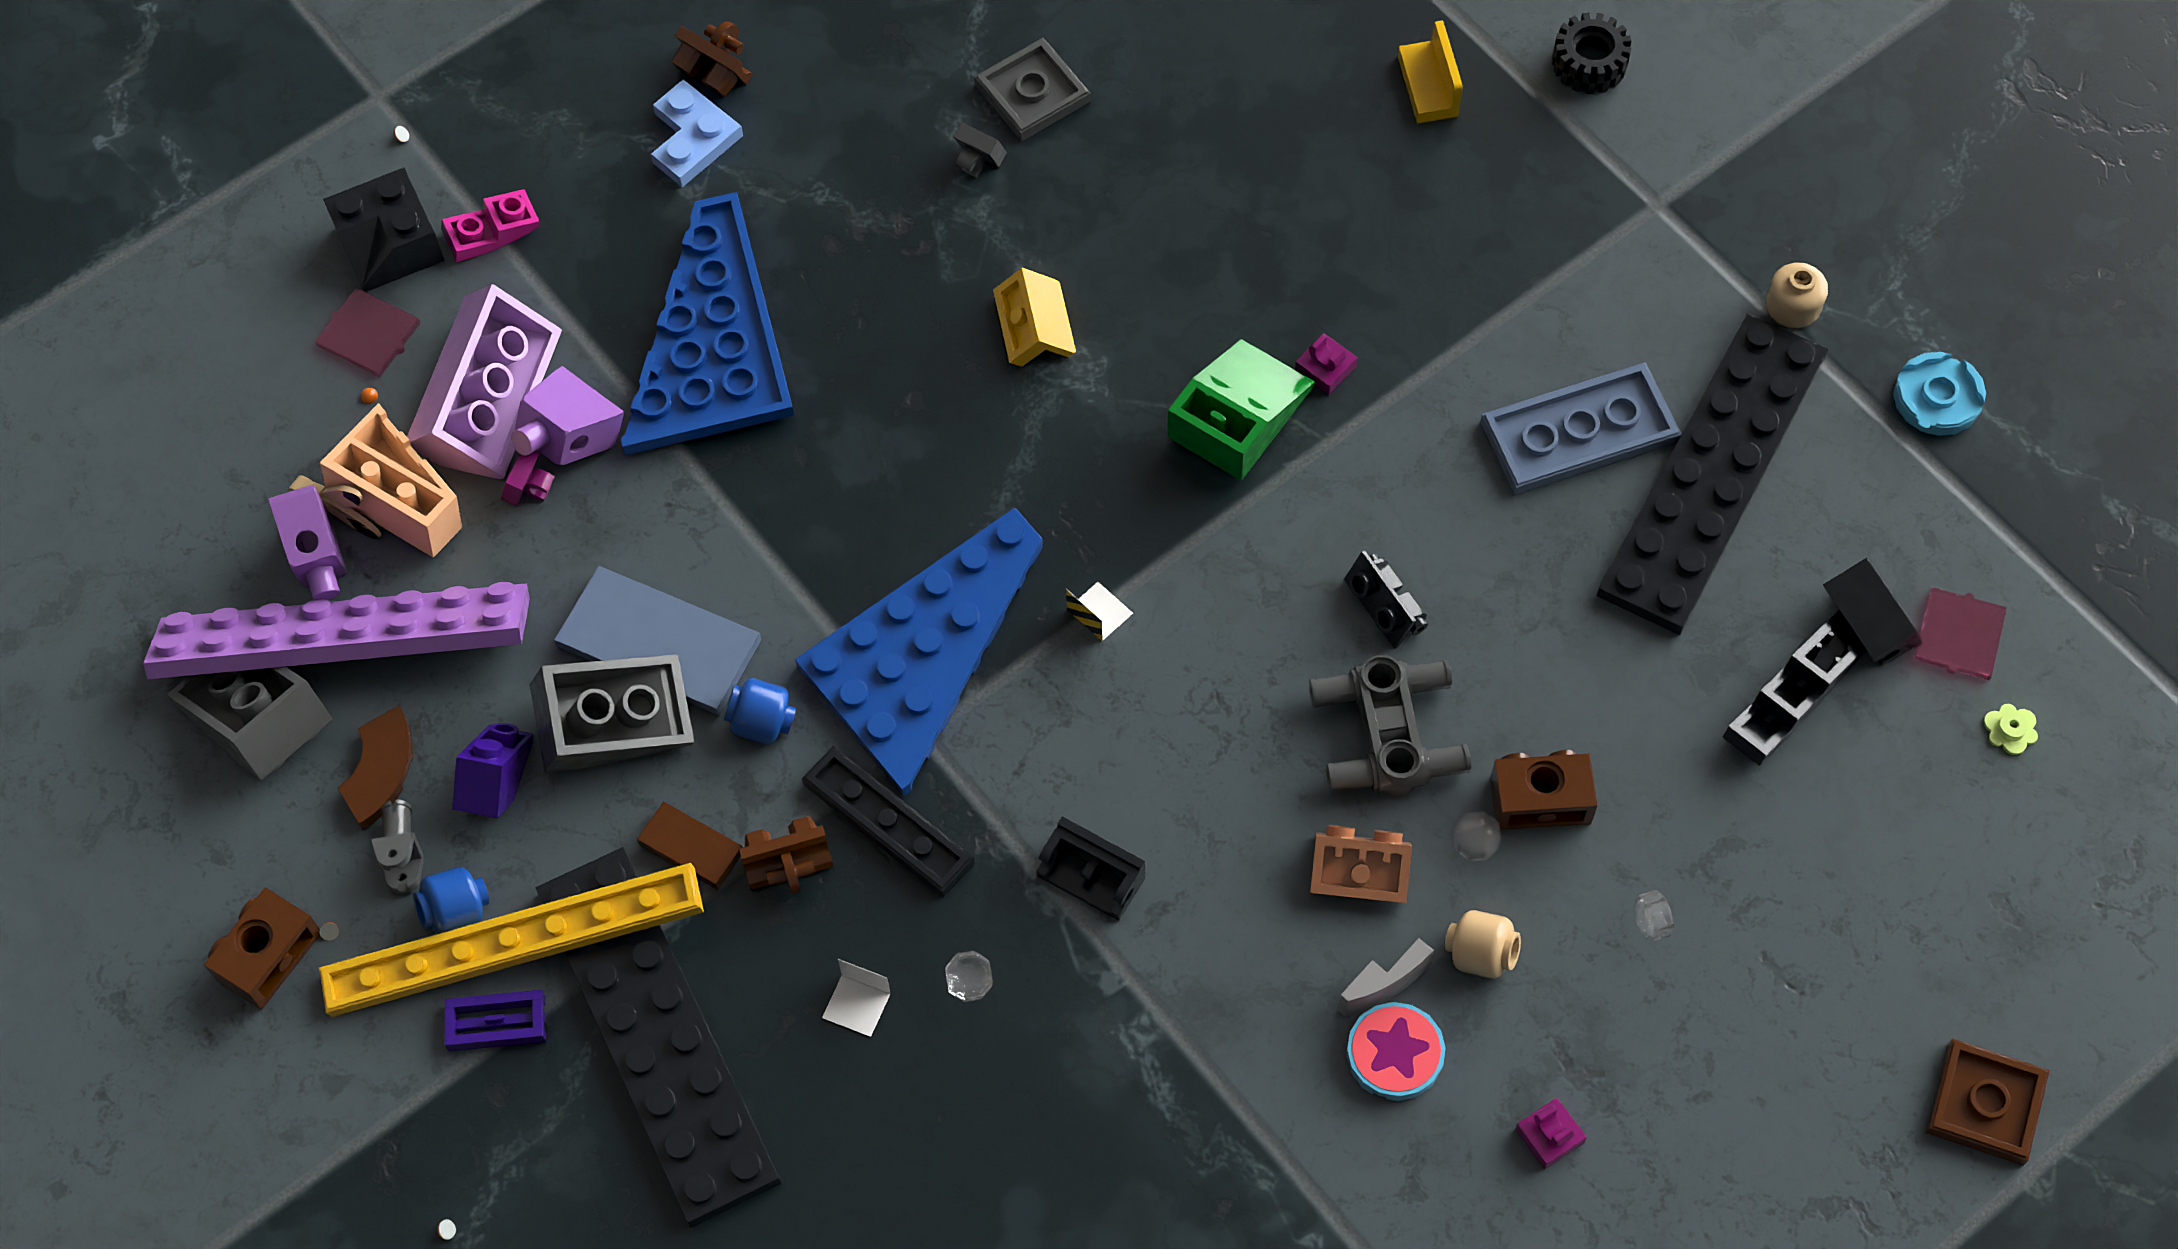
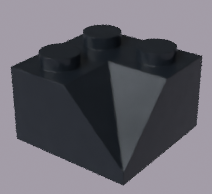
M404 167L323 199L364 293L445 261L435 232Z

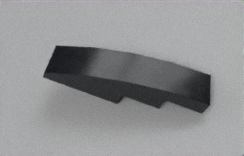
M1840 610L1791 656L1786 666L1760 690L1754 702L1728 726L1722 736L1757 765L1760 766L1795 731L1867 651Z

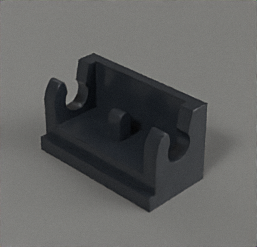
M1868 558L1863 559L1823 584L1825 590L1835 602L1874 662L1879 661L1881 665H1885L1909 650L1923 644L1918 631Z
M1062 816L1057 824L1058 826L1040 853L1038 859L1042 862L1036 871L1037 877L1119 921L1145 880V860Z

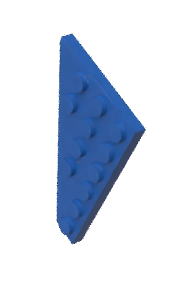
M737 192L695 201L690 216L691 224L685 232L682 241L683 250L677 269L673 270L665 296L666 304L656 324L658 330L651 351L647 353L641 372L639 391L634 396L631 404L629 423L625 435L621 436L625 455L794 416L791 398Z
M1016 508L1007 512L795 659L799 671L903 797L911 792L913 781L925 759H929L935 748V741L938 735L944 731L960 701L959 697L971 674H975L981 663V656L984 650L990 646L1005 618V612L1016 591L1021 589L1029 567L1035 563L1043 548L1042 537Z

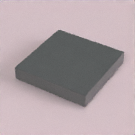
M1044 38L1039 39L974 76L976 88L1021 142L1091 102L1089 90Z

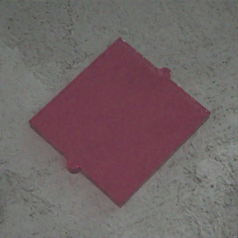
M356 288L340 310L332 312L331 316L333 319L315 343L318 347L381 377L395 356L405 351L404 344L421 322L419 318Z
M1931 587L1919 635L1923 644L1916 648L1914 660L1946 668L1949 674H1955L1957 671L1990 681L2007 607L1975 599L1971 593H1967L1964 596Z

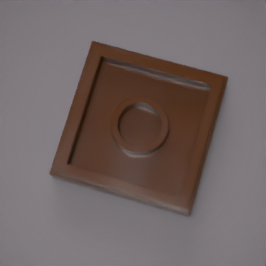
M1952 1038L1947 1046L1926 1133L2024 1166L2029 1160L2050 1070Z

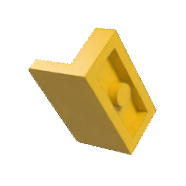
M1443 20L1436 21L1433 25L1431 41L1403 45L1398 48V60L1417 124L1458 117L1463 85Z
M1021 268L993 289L1009 363L1023 367L1044 350L1070 357L1076 352L1061 286L1057 280Z

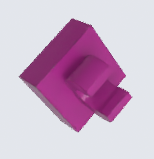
M1323 333L1296 360L1295 370L1315 381V386L1330 395L1357 367L1358 357Z
M534 451L529 455L519 453L505 482L501 500L518 506L525 492L536 500L545 501L555 476L547 471L535 469L540 452Z
M1555 1098L1517 1123L1515 1128L1544 1170L1583 1145L1587 1139L1558 1098Z

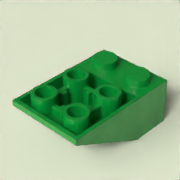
M1241 339L1193 377L1168 409L1167 437L1242 481L1314 387L1315 381Z

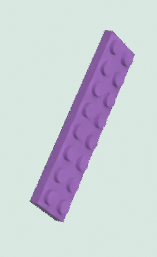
M498 582L484 588L467 589L463 586H454L441 592L430 593L411 590L402 592L397 596L376 598L373 595H360L351 600L334 602L316 599L306 604L292 606L272 603L264 605L259 609L237 610L235 608H222L207 614L191 615L188 612H178L160 619L143 665L147 679L518 645L522 644L530 601L527 583L513 585L510 582Z

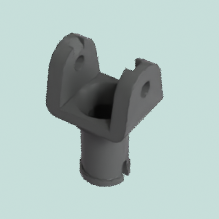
M395 800L396 811L392 812V803L388 801L381 807L383 837L371 839L376 859L383 869L389 889L396 894H407L416 889L420 883L424 856L415 833H411L412 806L406 801Z

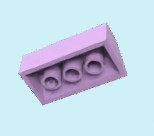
M493 284L464 296L407 435L411 447L439 466L495 479L504 478L515 452L511 435L515 431L520 401L523 396L542 382L562 329Z

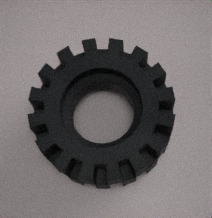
M1588 12L1582 13L1581 21L1575 15L1569 18L1568 25L1566 23L1561 25L1556 36L1552 55V65H1555L1554 73L1556 77L1562 75L1561 83L1567 86L1572 81L1574 82L1572 90L1579 92L1581 86L1587 87L1586 94H1594L1595 87H1599L1600 92L1603 93L1608 91L1609 84L1614 88L1619 84L1620 78H1624L1632 49L1630 47L1632 41L1630 35L1626 36L1627 29L1624 25L1616 28L1617 20L1610 17L1608 22L1603 21L1604 14L1597 13L1596 19H1590V13ZM1585 46L1596 47L1605 52L1607 57L1600 60L1586 59L1580 56L1576 49Z

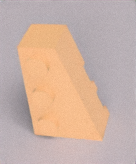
M379 403L320 462L326 488L346 485L358 490L364 499L359 506L351 507V509L433 558L462 528L457 496L427 460H422L411 447L410 440L402 431L399 432L387 418L386 411Z

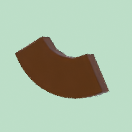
M400 705L358 728L363 742L361 761L353 775L337 787L362 830L382 816L381 807L384 803L391 801L393 805L395 800H397L403 790L402 785L408 773L410 762L413 760L412 733Z

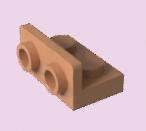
M1327 825L1326 833L1316 832L1310 893L1398 903L1407 902L1412 844L1410 842H1402L1403 833L1374 830L1373 838L1354 836L1355 828Z

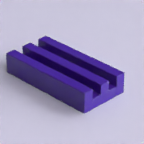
M532 990L445 999V1047L450 1052L546 1042V1032L544 1030V1024H546V1014L544 1012L545 995L543 991ZM522 1007H532L533 1011L531 1013L499 1014L456 1020V1014ZM533 1025V1028L456 1035V1032Z

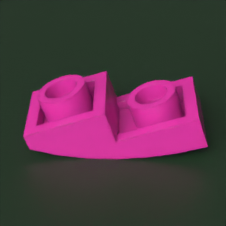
M523 189L484 198L483 210L442 219L441 230L455 261L459 262L486 254L518 240L538 228L540 221Z

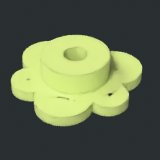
M2004 704L1999 711H1991L1984 718V726L1991 732L1988 736L1990 744L1996 747L2003 746V749L2010 755L2022 754L2027 745L2034 744L2038 739V734L2033 729L2036 725V717L2029 710L2020 709L2017 711L2013 705Z

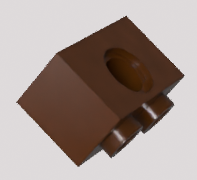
M1560 750L1551 753L1549 756L1529 757L1525 753H1512L1501 759H1495L1490 780L1497 830L1592 824L1598 805L1590 753L1576 754V752L1571 750ZM1544 782L1550 785L1554 791L1541 793L1532 784Z
M265 887L257 898L250 899L244 905L239 914L238 922L227 936L219 938L213 944L204 966L217 982L262 1010L320 936V929L309 914ZM263 939H269L267 946L262 951L250 953L255 943Z

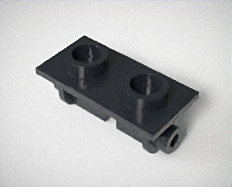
M1364 550L1360 553L1344 580L1372 617L1379 630L1382 631L1393 648L1396 649L1409 631L1413 635H1418L1428 627V623L1425 621L1427 614L1424 610H1421L1409 592L1397 595L1396 592L1400 591L1403 584L1388 565L1389 563L1386 558H1379L1377 554L1369 556Z

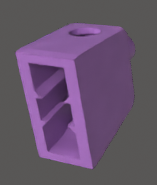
M562 366L523 396L519 405L515 431L511 435L512 444L516 451L522 455H529L538 450L555 464L565 465L616 446L624 411Z
M314 485L268 498L290 568L303 587H310L313 600H331L340 594V589L336 577L343 576L347 571L330 512Z

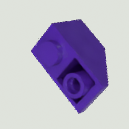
M509 723L488 725L456 757L452 809L498 818L514 801L533 744L534 733L519 731L517 726Z

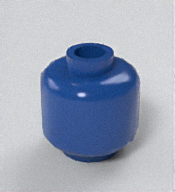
M748 678L743 682L742 686L734 684L724 715V721L730 722V731L733 735L760 744L770 745L777 739L779 732L788 735L796 708L788 706L789 694L786 688L759 679Z
M455 867L423 878L419 891L413 894V901L421 926L425 930L431 928L435 934H440L479 923L483 916L482 906L489 905V895L481 877L474 879L467 869Z

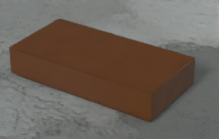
M664 801L637 838L639 846L676 867L691 863L695 868L697 879L717 890L740 859L739 849L743 848L742 845Z

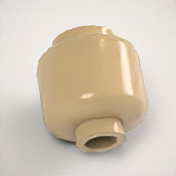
M1806 263L1784 265L1775 272L1766 294V309L1770 317L1778 324L1788 328L1809 326L1818 319L1828 295V283L1824 275L1811 265Z
M1470 910L1464 913L1458 924L1451 923L1445 939V949L1448 952H1452L1453 964L1459 971L1490 979L1502 976L1506 970H1513L1518 960L1521 946L1520 933L1514 931L1513 924L1508 918L1477 910Z

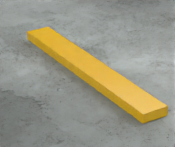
M691 863L319 967L326 1013L331 1017H335L703 913L704 910L695 868Z

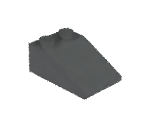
M678 654L541 666L529 684L545 773L598 767L686 747L694 743Z
M287 667L190 675L166 694L181 711L229 756L260 780L264 779L269 773L279 769L289 756L303 744L314 739L320 730L333 720L308 682Z

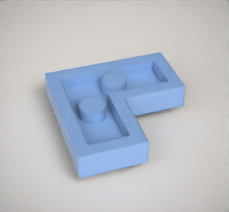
M684 79L653 104L655 115L676 131L671 138L651 153L653 164L681 187H684L743 137L740 124Z

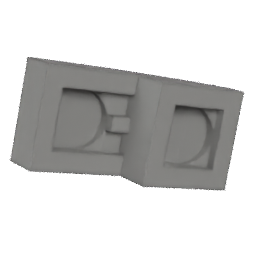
M1418 938L1388 972L1372 960L1341 994L1338 1011L1347 1017L1362 1013L1390 1000L1415 982L1430 967L1434 950Z

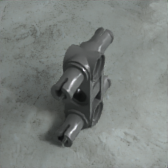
M1376 655L1370 657L1364 665L1354 666V669H1350L1349 674L1309 679V692L1313 708L1354 702V705L1359 707L1368 750L1366 759L1326 764V777L1330 793L1371 787L1373 791L1378 793L1384 792L1392 797H1402L1413 791L1415 787L1425 786L1426 783L1430 782V778L1471 772V757L1467 744L1426 750L1425 746H1421L1411 702L1412 693L1451 688L1452 673L1448 660L1407 665L1405 661L1395 660L1387 655ZM1375 679H1382L1391 686L1377 688L1370 682ZM1401 763L1409 771L1403 774L1395 773L1388 768V765Z

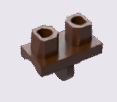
M725 21L717 28L711 24L707 25L704 35L711 39L710 42L680 25L674 36L681 44L671 63L692 78L696 76L705 60L711 63L712 66L702 82L723 97L728 94L738 80L747 85L753 76L752 72L742 67V62L729 54L730 51L740 54L744 49V44L737 40L739 29L735 24Z
M807 816L793 820L788 826L790 834L779 838L771 839L770 832L763 829L747 833L745 835V847L740 848L739 851L750 889L753 890L767 885L773 886L788 881L791 893L796 894L801 892L798 878L834 867L823 825L817 827L812 818Z

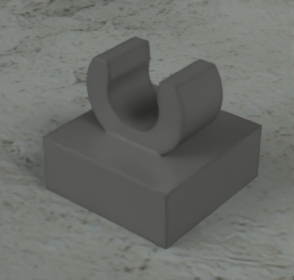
M961 122L954 135L955 140L963 149L956 164L962 167L961 170L975 178L981 173L985 161L1000 167L1007 154L997 139Z

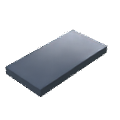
M1646 362L1483 413L1480 420L1514 495L1675 444L1682 435Z
M598 566L554 640L558 648L591 662L678 654L687 703L719 716L731 695L734 684L737 685L762 639L759 632Z

